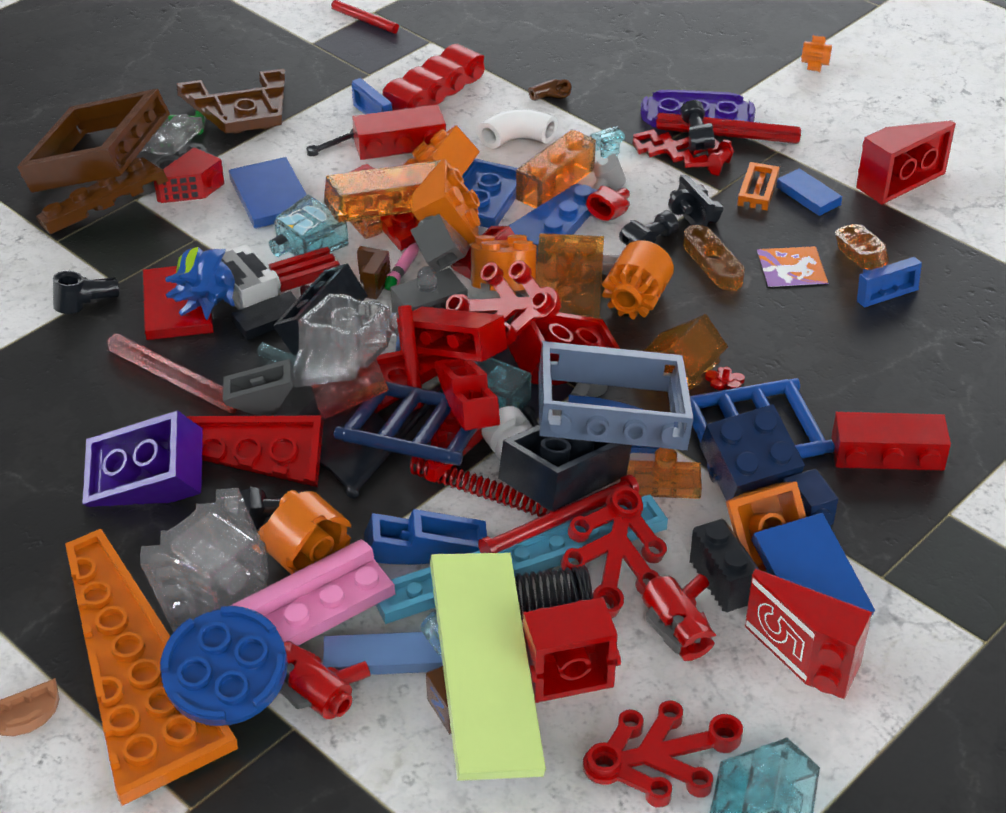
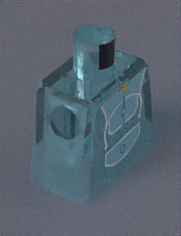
M307 194L276 217V237L269 241V248L276 257H280L288 252L297 256L327 246L331 253L349 245L347 219Z

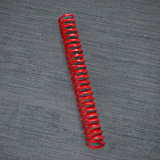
M412 456L410 462L411 474H417L419 477L424 476L427 479L428 460L426 459L425 461L422 458L418 460V457ZM413 464H417L415 472L413 471ZM456 466L452 470L450 468L442 476V480H437L439 484L444 483L445 486L450 485L451 488L463 489L465 493L470 491L471 495L483 496L484 499L490 498V501L496 500L498 504L503 502L504 506L516 507L518 511L523 509L525 513L530 511L531 515L537 514L538 517L546 515L548 510L543 508V512L540 514L539 510L542 506L537 503L536 510L533 512L536 501L530 499L529 508L526 509L529 497L524 495L522 506L519 507L523 497L521 492L517 493L516 503L513 505L512 501L517 492L513 488L509 495V501L506 503L505 499L509 494L510 485H506L503 490V482L497 486V482L494 480L490 485L489 477L483 483L484 478L482 475L477 479V475L474 473L470 478L469 471L464 474L463 469H460L457 473ZM456 477V483L453 485L452 482ZM462 478H463L462 486L459 487V484H460V482H461V480H462ZM469 482V488L466 489L465 487H466L467 483ZM476 483L475 491H472V488ZM483 484L482 493L479 494V490ZM489 488V494L486 496L485 493ZM496 489L495 497L492 498V495ZM503 490L502 499L499 500V496L501 495Z

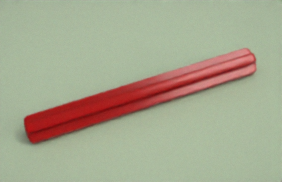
M658 113L657 129L689 133L690 125L683 121L680 114ZM709 117L702 119L704 124H712L714 135L796 144L801 139V128L798 126Z

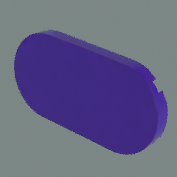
M659 90L654 92L652 97L648 98L646 96L643 98L640 115L648 125L657 128L658 113L681 115V106L690 100L700 101L704 107V117L754 122L756 108L750 100L747 103L743 100V96L731 92Z

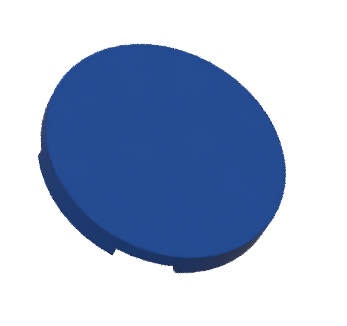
M221 606L220 610L205 613L193 620L191 618L187 619L174 631L164 647L160 671L166 694L173 706L181 714L201 724L226 726L246 721L262 712L272 703L284 684L288 660L284 642L269 619L245 607Z

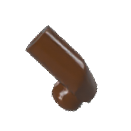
M551 79L530 87L528 93L533 101L544 97L563 99L570 95L572 85L567 79Z

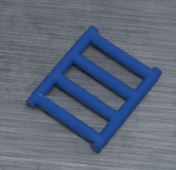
M798 378L690 396L694 418L692 426L700 443L707 425L700 408L719 405L724 417L729 418L739 415L733 402L752 399L756 409L770 405L766 398L767 396L785 394L810 440L809 443L795 445L801 458L823 455L835 450L833 441L825 439L799 392L800 382ZM707 462V469H708V472H709L710 466H709V464H708V462Z

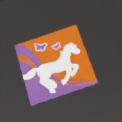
M816 246L757 249L768 287L829 284Z

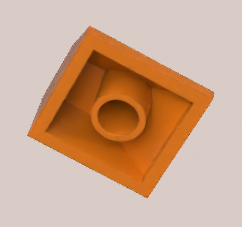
M797 481L775 483L744 492L725 501L734 534L761 571H766V568L751 540L753 534L806 517Z

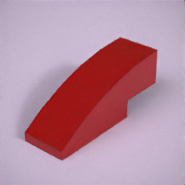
M455 358L434 361L435 370L446 400L458 423L465 431L500 425L498 396L488 388L487 373L472 360Z

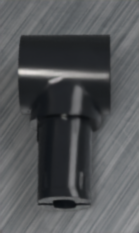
M61 271L53 276V308L59 313H78L83 309V304L90 303L91 299L119 297V283L116 277L88 280L87 277L83 278L81 274L74 271Z

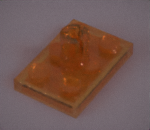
M539 234L536 282L541 288L551 287L559 294L561 301L559 312L600 319L604 236Z

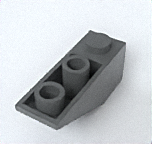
M440 214L422 219L417 227L410 230L426 263L436 272L465 257L470 248L469 243Z

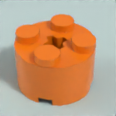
M490 235L476 236V243L471 245V286L481 289V283L488 284L481 278V269L487 263L494 262L503 270V277L513 291L525 290L522 284H518L510 278L508 271L514 262L521 260L531 268L532 276L536 280L537 246L532 241H527V236L508 235L507 240H495V237ZM490 285V291H496L495 288Z
M291 490L282 496L279 507L271 515L268 522L260 528L257 537L262 542L265 551L290 574H293L348 546L351 536L347 534V527L351 528L349 520L318 493L313 491L298 493L295 490Z

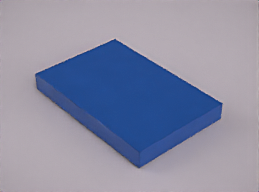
M286 157L228 170L229 178L254 228L281 223L282 221L278 218L286 217L294 212L292 215L301 214L304 217L311 215L302 209L305 206L313 205Z
M474 159L462 177L468 190H474L479 198L478 216L481 227L490 228L491 226L499 225L528 181L529 171Z
M823 512L753 534L751 540L769 574L871 611L873 616L875 609Z

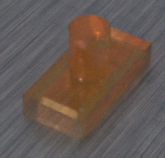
M658 448L655 452L654 461L629 460L627 475L631 474L636 478L641 497L651 494L652 497L701 499L700 462H677V452L674 449Z

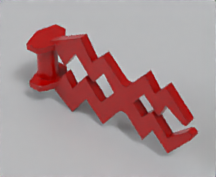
M654 129L633 135V145L638 154L648 152L649 157L667 153L673 162L684 160L685 168L707 167L709 172L716 176L720 175L725 162L730 163L734 153L731 141L725 139L721 143L715 139V148L692 151L693 155L707 151L709 157L704 154L693 158L689 149L677 152V150L688 147L689 137L675 141L672 140L669 132L658 136ZM649 138L651 139V141H648V142H646V143H644V144H642V143L639 141V140H644V139H649Z

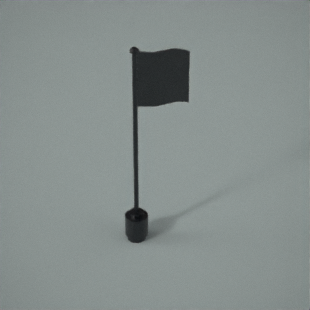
M514 291L518 297H524L521 293ZM516 313L512 317H510L506 322L510 324ZM330 380L298 416H322L324 424L320 465L330 471L346 487V494L349 498L355 499L359 496L358 491L392 452L334 438L333 434L336 427H344L361 404L345 395ZM441 386L436 390V392L444 393ZM424 404L400 433L397 432L394 437L404 439L432 405ZM373 412L360 430L378 434L386 421Z

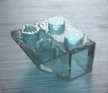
M788 737L720 761L710 813H813L820 767Z

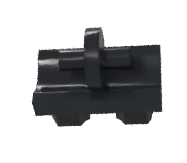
M680 175L679 188L670 193L671 198L669 199L668 207L675 215H683L697 231H705L708 222L717 223L723 212V206L718 201H712L708 197V190L703 185H697L688 175Z

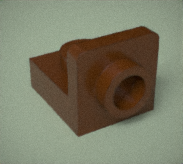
M360 246L357 250L360 282L363 284L364 290L368 295L366 298L377 300L384 289L386 276L391 273L389 251Z

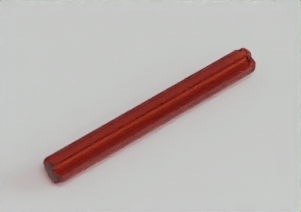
M114 333L111 338L107 339L108 351L229 413L237 411V409L224 404L222 385L119 333Z

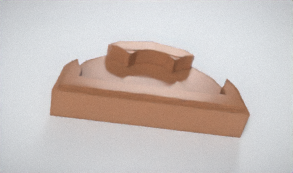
M55 678L0 700L1 736H18L30 733L44 725L56 712L60 700Z

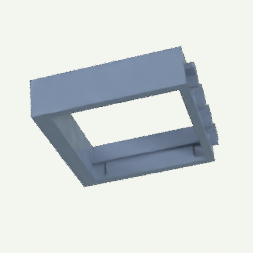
M542 341L538 371L539 436L688 450L694 418L683 355ZM550 353L559 354L558 362L550 361ZM665 365L675 366V370L672 373L664 372ZM552 380L668 392L671 412L552 401ZM553 409L561 410V416L553 415Z

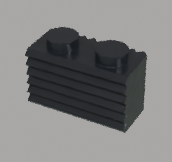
M724 519L694 527L689 562L693 563V568L697 569L696 573L702 574L708 579L709 586L707 589L711 590V595L715 596L714 600L718 601V606L722 607L723 612H730L748 606L752 574L755 569L760 570Z

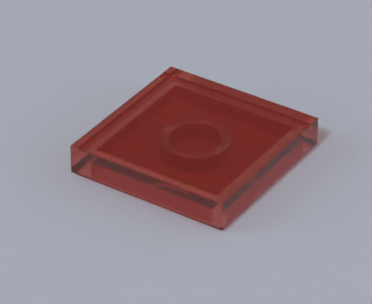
M375 356L311 384L317 407L323 419L389 390Z

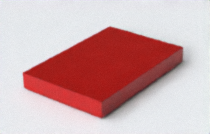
M177 266L143 269L146 340L214 333L212 311L208 320L205 319L201 306L181 316L179 311L186 305L188 300L176 302L173 298L166 297V294L174 289L177 284L166 282L165 279L176 274Z

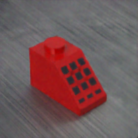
M192 148L162 169L168 179L167 182L158 185L156 180L154 181L156 198L160 203L204 199L225 184L222 160L197 148Z

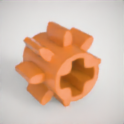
M813 35L811 42L804 41L801 62L808 63L807 70L821 72L822 65L829 66L832 45L825 44L826 37Z

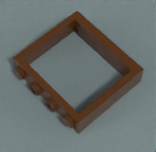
M158 88L71 106L17 168L31 193L121 176L168 118L170 112ZM116 128L102 146L71 152L86 133Z

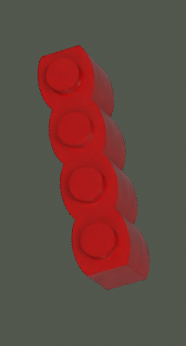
M453 44L447 47L441 55L432 56L422 66L410 69L402 78L390 81L383 88V96L392 103V111L438 105L446 96L456 94L463 89L465 84H471L482 77L484 73V55L460 44Z

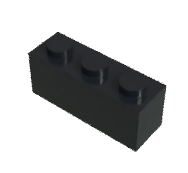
M348 263L326 269L273 326L294 358L305 355L314 357L327 348L326 343L331 337L343 330L344 326L342 324L360 310L359 305L368 295Z

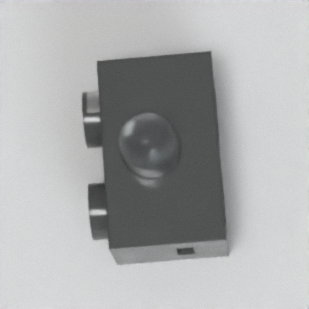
M424 266L419 269L416 279L390 287L392 313L396 319L399 318V306L411 305L412 311L422 306L446 309V302L450 296L464 294L468 297V289L450 268L436 272L434 268Z

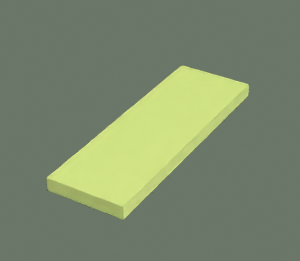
M511 553L431 554L430 568L457 781L543 777L546 767Z

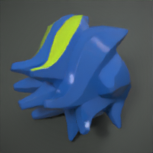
M199 247L186 250L178 258L176 274L166 277L165 280L166 282L177 284L174 289L166 294L167 298H173L176 302L188 300L186 305L179 311L181 316L201 306L205 319L208 320L212 309L221 300H224L233 307L235 306L232 298L235 286L234 276L228 266L221 261L225 254V249L202 251Z

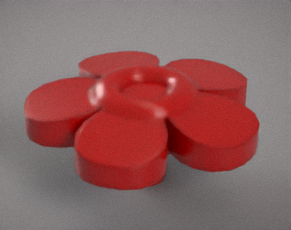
M727 366L719 367L717 371L709 370L705 374V379L711 382L710 386L718 390L738 388L745 382V376L742 373H732L730 367Z

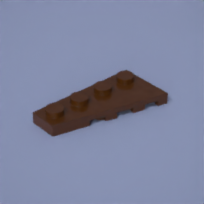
M137 157L121 176L97 180V183L88 188H78L70 194L68 199L60 203L54 202L44 207L42 213L37 215L36 218L41 227L49 234H52L89 216L88 210H105L115 205L114 202L117 197L129 194L134 197L144 192L142 186L155 180L158 185L167 182L168 179L164 170L144 157Z

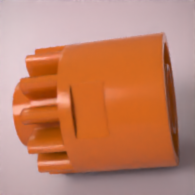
M643 240L629 243L623 249L602 283V286L605 288L601 294L602 297L611 298L607 304L608 308L615 307L618 310L619 316H623L626 313L633 320L637 317L638 313L642 317H646L649 311L654 309L673 276L674 266L671 257L662 247L655 243Z

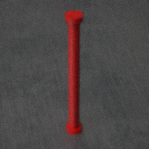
M625 475L621 477L619 483L494 538L486 536L480 539L478 542L480 553L501 552L566 523L577 516L605 505L608 495L618 488L630 487L639 493V484L633 475Z

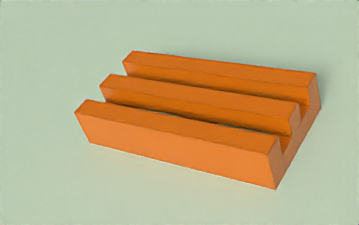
M750 162L738 195L737 205L744 206L745 202H750V208H756L757 204H761V210H768L779 177L780 167ZM755 171L760 172L754 192L749 194L748 191ZM769 173L771 176L765 194L760 196L766 175Z

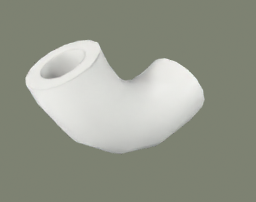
M515 109L497 113L484 120L478 126L477 134L480 141L491 149L498 148L503 143L517 138H529L547 144L556 134L558 119L554 115L536 110Z

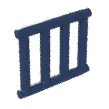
M373 380L371 393L344 427H336L333 436L335 439L460 466L463 459L462 452L477 429L465 431L461 427L447 449L428 445L452 411L444 393L387 381ZM385 396L404 399L378 434L360 430ZM418 403L437 406L412 441L394 437Z

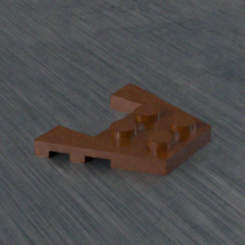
M283 68L259 72L261 88L209 95L202 80L176 83L177 94L225 134H237L252 129H269L272 126L282 125L285 70Z

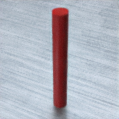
M333 0L331 8L335 11L396 34L399 30V24L342 1Z
M411 305L399 306L398 315L407 385L422 389ZM418 403L413 411L420 410L424 403Z

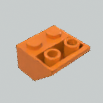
M457 125L447 132L441 129L431 138L430 144L427 145L423 142L412 152L414 158L409 159L401 166L399 170L402 174L395 182L407 190L415 191L443 159H446L452 168H457L463 176L480 151Z
M443 159L413 192L412 213L419 222L428 216L440 214L469 245L476 242L478 226L481 224L478 216L479 198L474 190H468L460 171L457 168H452L448 161Z

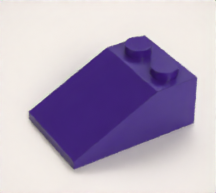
M177 410L86 439L82 504L86 507L171 503L201 494L203 428Z

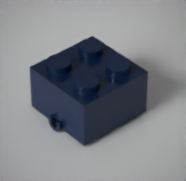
M774 404L706 425L700 448L710 466V479L713 483H718L726 501L744 492L783 482V478L800 474L805 467Z

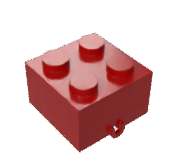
M604 597L523 612V632L535 703L614 687L615 668L621 665V657L617 648L618 634Z

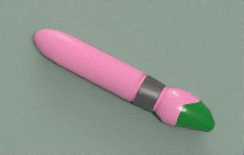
M416 243L407 247L391 273L386 276L384 288L387 291H391L390 287L400 283V279L416 258L419 251Z

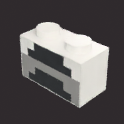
M247 244L225 252L221 261L228 266L234 276L235 286L232 298L238 310L278 296V289L281 288L279 277L274 270L270 271L260 254H255Z

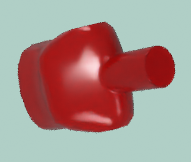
M602 185L596 192L588 196L586 207L592 215L600 220L616 219L628 210L630 202L627 199L630 196V192L627 188L615 191L608 186Z

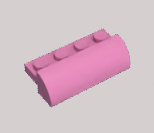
M358 540L230 606L245 607L262 614L274 624L283 642L292 641L299 646L394 596L396 593L394 583L374 560L373 549L364 540Z

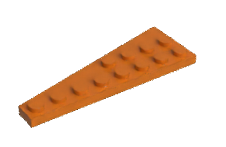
M102 529L65 543L118 800L121 806L237 750V739L228 725L211 726L195 722L181 714L169 700L162 682L160 662L164 647L171 636Z

